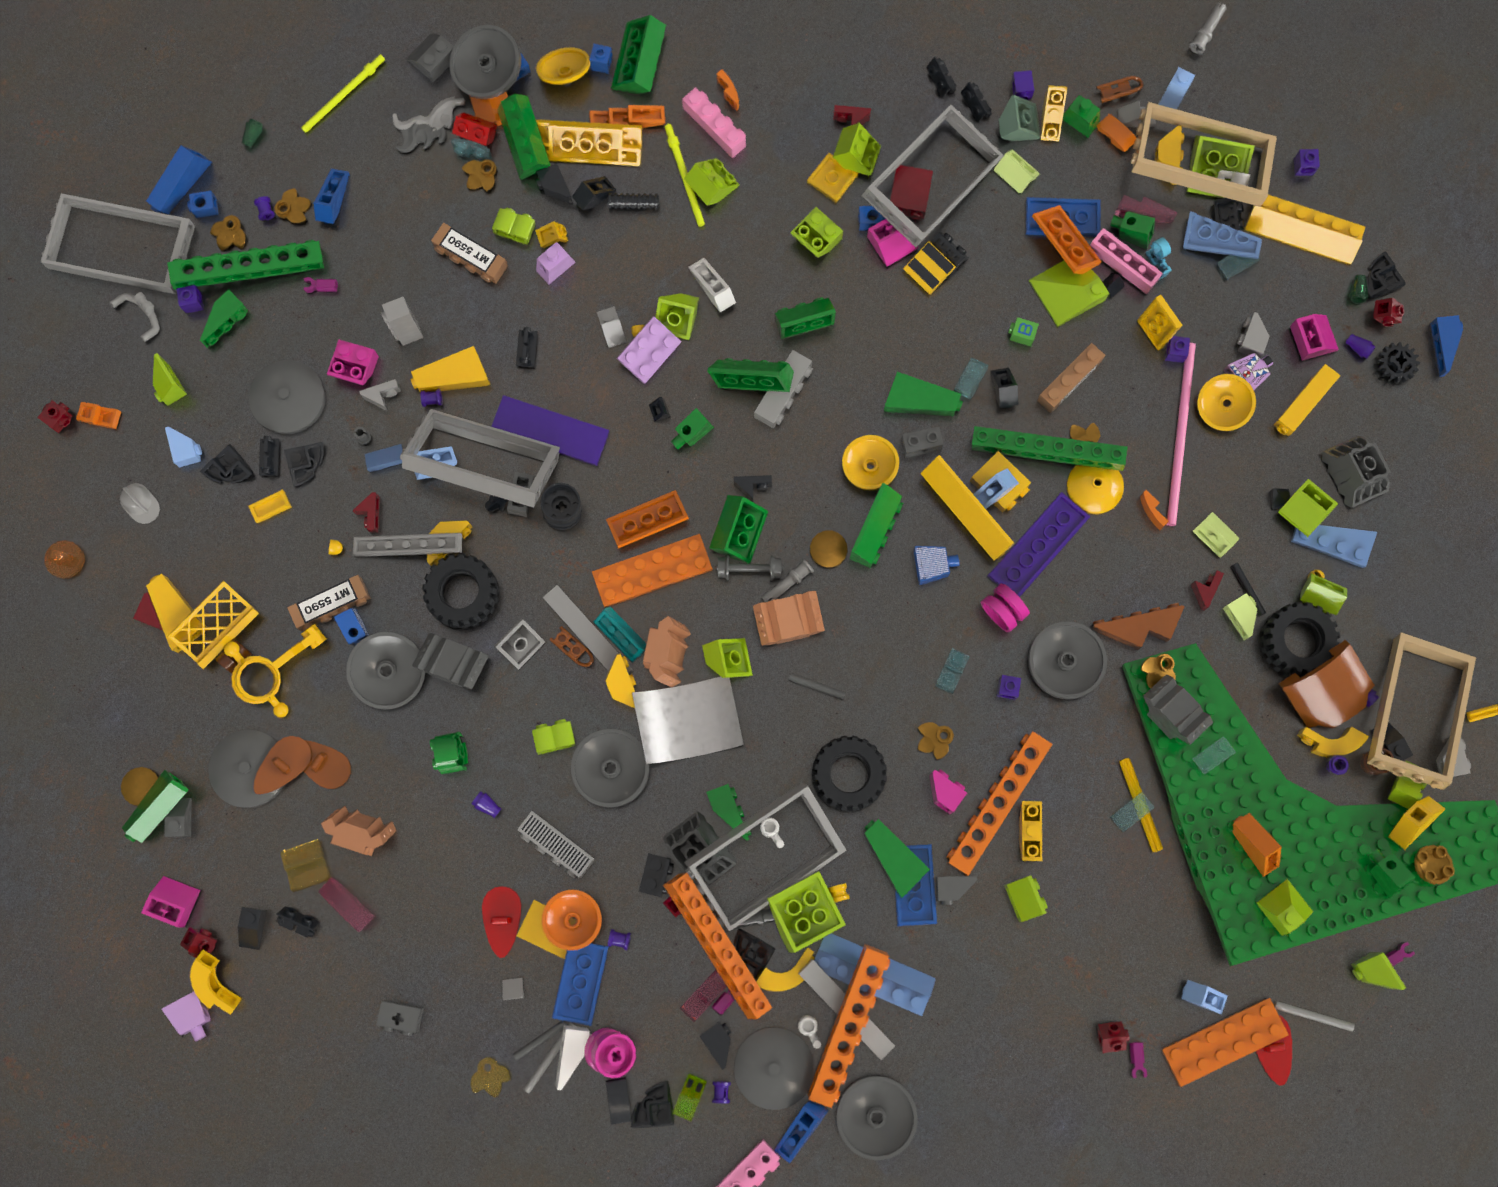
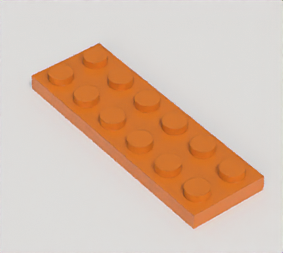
M700 534L592 571L604 608L712 571L713 569Z
M1266 998L1161 1050L1178 1085L1182 1087L1289 1034L1271 999Z

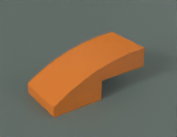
M721 69L717 73V82L725 89L724 99L737 111L739 109L737 91L731 79Z
M1111 114L1107 115L1097 124V130L1109 137L1111 144L1123 152L1127 151L1137 138L1122 122Z
M81 402L76 420L117 429L121 411L101 407L97 404Z
M1145 490L1140 496L1142 506L1152 523L1161 530L1169 521L1155 509L1160 502Z

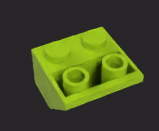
M860 123L842 129L833 158L844 169L872 175L881 145Z
M717 158L695 163L684 178L707 206L718 203L739 186L735 177L725 169L723 163Z
M815 207L791 231V235L819 258L830 252L842 240L843 230Z
M1308 479L1278 513L1309 537L1338 503Z
M1026 876L1004 885L1019 922L1046 914L1045 909L1048 907L1044 897L1040 898L1037 891L1040 887L1036 878L1033 879L1032 876Z

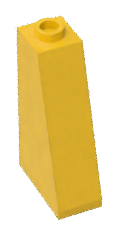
M474 346L411 371L413 376L410 379L414 389L418 388L420 392L423 390L425 392L436 391L437 389L447 391L490 385Z
M1325 364L1276 421L1274 426L1277 427V430L1289 437L1341 375Z
M163 574L156 575L146 587L169 647L172 651L179 653L182 649L168 638V635L193 609L168 577ZM193 617L190 620V627H202L200 617ZM190 630V641H194L202 635V630ZM179 631L174 637L179 641H188V631Z

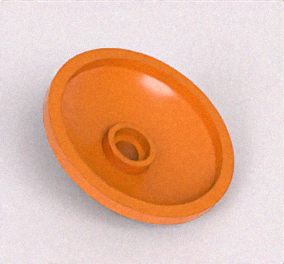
M566 890L556 894L548 901L542 913V928L545 936L553 945L563 950L573 951L588 946L597 937L602 924L601 911L596 901L587 893L579 890ZM570 918H576L574 925L569 924Z

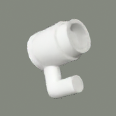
M1221 170L1217 178L1225 180V178L1231 179L1230 182L1248 186L1251 174Z
M767 818L762 821L760 825L761 833L767 838H772L778 848H783L784 842L778 835V822L773 818Z
M805 1015L800 1018L798 1029L802 1034L809 1036L814 1048L818 1049L821 1047V1042L816 1034L817 1021L814 1017Z

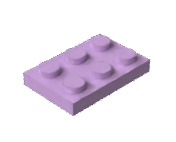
M653 316L616 359L645 384L681 341Z

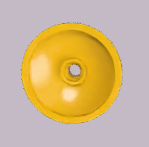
M578 48L554 50L539 60L536 66L537 75L542 81L553 85L572 83L580 79L588 71L591 64L589 55Z
M1221 374L1211 378L1202 387L1198 396L1200 416L1210 427L1220 431H1232L1244 426L1251 419L1256 408V396L1252 386L1245 379L1234 374ZM1225 400H1230L1231 405L1225 407L1223 405V402Z
M865 435L853 440L847 446L842 458V467L847 479L856 487L865 490L880 489L882 483L888 485L896 477L899 469V456L892 443L885 438L876 435ZM868 465H873L874 468H873V469H868L867 466H868Z
M1076 465L1071 470L1067 479L1069 498L1089 514H1103L1112 510L1119 503L1124 492V482L1119 470ZM1094 481H1100L1101 485H1095Z

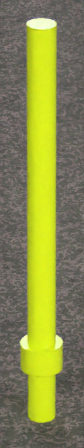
M380 54L371 63L368 62L363 67L364 70L310 118L301 129L307 133L368 75L371 76L376 72L375 69L385 61V58Z
M667 124L665 125V130L668 136V145L672 148L698 227H702L705 225L694 190L684 180L688 172L679 148L678 137L675 136L672 125Z

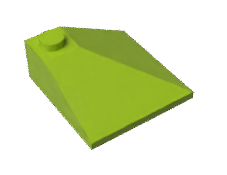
M1196 135L1189 171L1215 178L1218 177V173L1221 170L1248 174L1255 146ZM1187 187V192L1225 198Z
M1065 261L1029 280L1057 327L1104 302L1109 295L1103 282L1092 269L1084 274H1075Z
M819 871L767 898L779 934L790 953H796L846 925Z

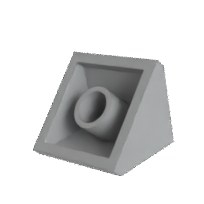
M521 618L494 646L519 670L545 641Z

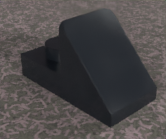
M772 475L733 477L734 485L752 502L753 488L767 490L768 487H772Z

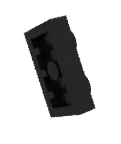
M1229 198L1214 200L1216 222L1230 226V228L1238 231L1245 230V221L1241 218V213L1244 212L1242 202Z
M938 232L930 242L956 266L950 273L952 274L963 261L968 259L965 255L967 251L960 245L956 246L952 242L954 239L947 232L945 234Z
M648 853L638 892L662 898V895L667 893L663 886L667 883V875H671L674 864L671 863L672 859Z

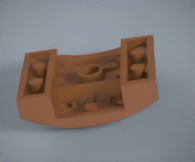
M1346 640L1329 650L1332 655L1331 659L1302 678L1294 673L1279 683L1307 728L1318 725L1335 728L1354 717L1367 705L1368 693L1375 685L1352 646Z

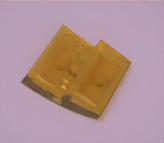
M318 839L280 852L291 891L295 892L331 879Z

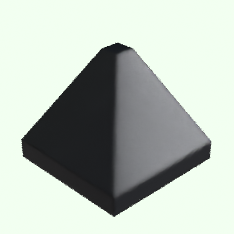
M1273 488L1270 490L1272 510L1281 509L1290 499L1289 489Z

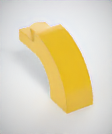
M1307 727L1301 728L1297 734L1298 737L1302 738L1301 741L1309 746L1314 745L1311 753L1322 757L1343 756L1354 752L1369 737L1353 727L1346 728L1338 739L1325 738Z
M807 947L797 964L791 970L784 973H776L765 967L756 981L758 986L768 991H785L798 986L804 981L798 972L809 961L815 959L812 956L814 951Z
M202 950L191 967L190 980L192 988L199 1000L209 1009L215 1004L221 1010L231 1015L242 998L219 982L216 976V966L220 960Z

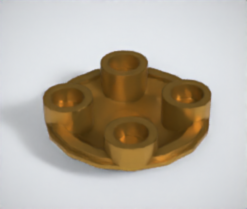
M832 530L818 533L810 544L812 560L823 567L839 566L847 555L845 538Z
M138 767L130 770L124 776L121 783V793L124 799L130 804L138 806L158 777L149 768Z
M1428 845L1421 848L1415 855V870L1428 883L1442 884L1448 881L1455 873L1452 859L1447 853V849L1443 846Z

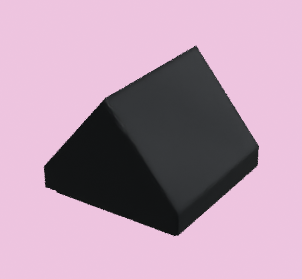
M1111 273L1102 281L1111 299L1125 286L1121 276Z
M662 397L649 404L655 422L671 417L666 402Z

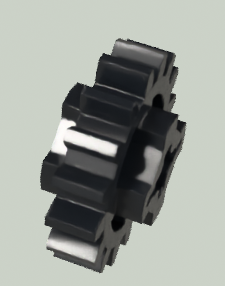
M1401 342L1397 343L1396 346L1394 343H1391L1389 347H1384L1382 349L1383 352L1379 353L1378 356L1381 359L1376 363L1381 364V366L1378 368V371L1383 370L1382 377L1387 375L1389 382L1395 379V383H1399L1400 380L1405 383L1408 378H1413L1414 374L1418 372L1417 366L1420 362L1416 361V359L1419 357V354L1414 355L1415 349L1409 350V344L1403 347ZM1409 368L1406 373H1403L1405 369Z

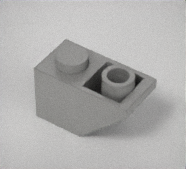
M1254 312L1251 317L1246 318L1243 325L1246 328L1245 332L1240 334L1237 344H1239V352L1247 355L1255 353L1260 358L1265 351L1270 336L1259 314Z
M1461 738L1453 777L1471 773V763L1465 754L1466 745ZM1449 739L1436 759L1439 774H1443Z

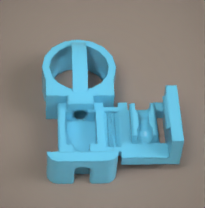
M1163 237L1154 241L1151 245L1152 249L1145 252L1153 266L1157 265V268L1163 273L1160 279L1172 271L1164 258L1171 253V247Z

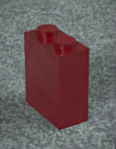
M900 165L896 169L890 201L905 216H910V218L915 220L924 219L933 171Z

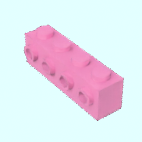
M695 87L682 99L683 109L731 158H734L746 147L745 133L740 128L737 129L733 125L732 120L728 116H724L720 108L715 103L712 104L703 91H699Z
M1104 228L1091 242V248L1102 261L1145 294L1150 292L1163 274Z
M762 1139L716 1187H753L754 1185L758 1187L766 1179L764 1175L768 1171L772 1173L780 1165L778 1162L780 1156Z

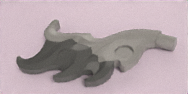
M455 96L444 99L433 108L427 117L419 115L403 122L399 121L397 114L394 113L392 115L393 123L398 130H401L404 137L403 145L396 146V149L402 153L412 151L419 143H424L422 148L427 149L437 137L439 138L438 144L443 143L446 138L445 127L451 129L453 124V110L456 106L465 105V99L455 98Z

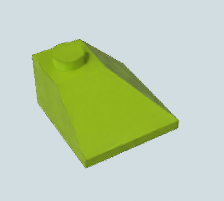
M682 293L661 296L658 298L655 318L676 337L690 340L697 314L699 297Z
M158 353L154 354L153 387L156 390L154 395L159 402L163 401L169 406L187 395L170 365Z
M745 638L718 639L702 645L706 665L722 678L753 676Z
M1288 879L1256 903L1282 936L1290 934L1313 913L1312 909Z
M1370 952L1351 964L1354 968L1352 970L1353 974L1362 982L1388 989L1404 990L1406 988L1384 952Z

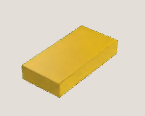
M282 489L248 507L255 522L258 524L292 506L285 491Z

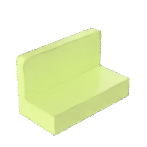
M1014 150L1005 153L1004 157L994 168V171L1018 193H1022L1028 184L1040 174Z
M1213 512L1193 530L1219 558L1239 540V537Z

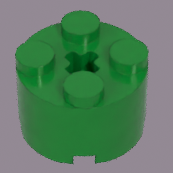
M460 732L438 735L430 740V748L434 752L432 765L434 770H439L441 774L467 769L464 764H468L467 747L465 742L461 743L460 737L463 736Z

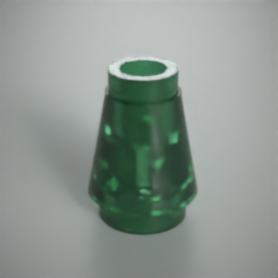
M250 118L246 122L241 143L252 148L263 132L262 128L264 125Z
M1362 274L1354 277L1349 294L1351 302L1355 304L1365 303L1369 297L1366 276Z

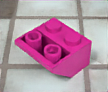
M886 219L868 229L867 238L886 267L918 249V246L915 248Z
M1312 314L1298 318L1291 324L1290 328L1302 361L1339 350L1326 315Z
M338 340L327 375L364 385L373 374L379 356L374 349Z
M940 769L939 771L934 770L929 775L933 802L950 815L956 810L967 792L964 791L965 787L959 782L955 781L953 783L948 779L949 775Z
M163 876L149 894L141 913L175 927L185 928L200 890Z

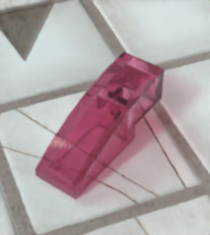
M1124 195L1115 215L1124 218L1126 212L1129 211L1155 218V224L1172 223L1178 212L1146 197L1143 198L1142 202H1139Z
M333 877L318 891L358 932H361L375 917Z
M717 970L680 1007L693 1022L699 1018L727 987Z

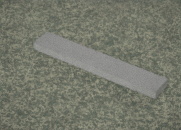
M461 533L354 537L353 556L462 553Z
M556 585L543 599L609 671L615 655L619 653L560 587ZM630 666L626 668L628 674L633 671Z
M812 959L798 974L838 1015L845 993ZM854 1004L852 1010L855 1012L860 1011L859 1007ZM870 1019L866 1027H862L860 1032L862 1035L861 1040L882 1060L895 1045ZM847 1023L851 1029H854L855 1023Z

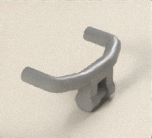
M142 292L136 295L123 293L110 301L111 306L115 308L128 300L137 304L149 317L152 328L140 336L144 342L159 332L160 326L154 313V305L146 300V296Z

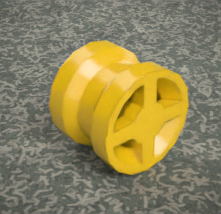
M846 883L828 888L835 903L850 899L849 894L846 892Z

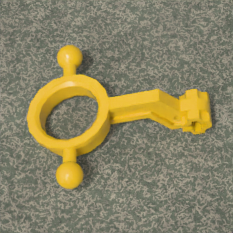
M313 624L301 633L304 638L303 640L295 644L273 662L261 656H250L244 659L239 653L240 649L236 642L226 643L224 646L225 654L233 657L238 663L231 676L232 688L235 694L244 702L251 704L269 701L274 707V715L279 718L285 717L289 711L288 706L285 703L279 702L274 696L278 692L281 683L278 668L309 645L314 649L327 638ZM251 663L264 664L273 674L274 682L272 688L263 696L255 697L249 695L241 686L240 676L242 670Z

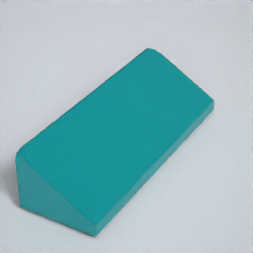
M612 607L605 608L593 621L632 663L645 652L646 642Z

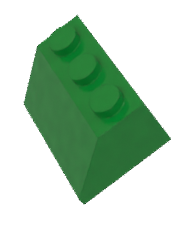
M823 297L817 298L808 304L799 303L794 308L779 309L775 313V322L780 338L785 339L833 325L835 323L836 311L830 299H824Z
M727 495L709 548L721 555H729L730 558L750 564L768 510L743 496Z

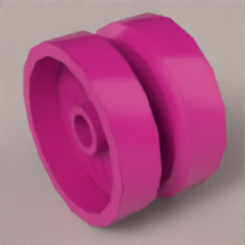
M1001 583L993 590L994 596L987 595L980 603L987 615L1001 629L1010 633L1017 626L1016 620L1023 621L1030 612L1021 598L1008 586Z
M601 1028L588 1038L584 1048V1057L587 1064L593 1070L609 1078H618L632 1068L636 1058V1048L628 1036L611 1028Z

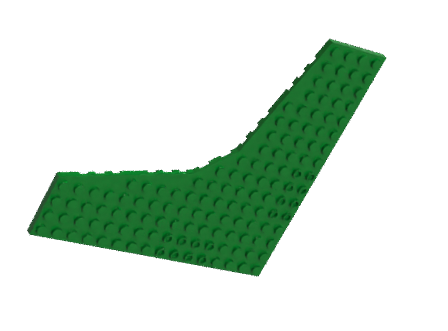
M1196 643L1122 665L1167 791L1172 821L1197 891L1201 893L1214 921L1229 966L1498 884V806L1495 800L1437 802L1445 810L1404 850L1391 840L1389 835L1402 816L1409 810L1408 808L1399 804L1336 806L1287 780ZM1161 654L1170 655L1174 660L1173 671L1176 675L1175 681L1177 685L1183 687L1201 705L1203 712L1211 716L1213 723L1191 745L1179 738H1172L1170 740L1147 716L1149 707L1143 695L1150 688L1146 682L1148 673L1141 670V665L1150 657L1157 658ZM1248 813L1281 846L1280 866L1264 877L1233 834L1234 821L1239 816H1245ZM1428 845L1445 847L1453 862L1454 875L1442 884H1431L1424 881L1415 870L1414 864L1415 855L1421 848ZM1376 849H1379L1385 858L1393 853L1415 876V879L1408 886L1391 898H1388L1370 871L1375 866V863L1368 855ZM1288 879L1312 909L1313 913L1290 934L1282 936L1256 903Z

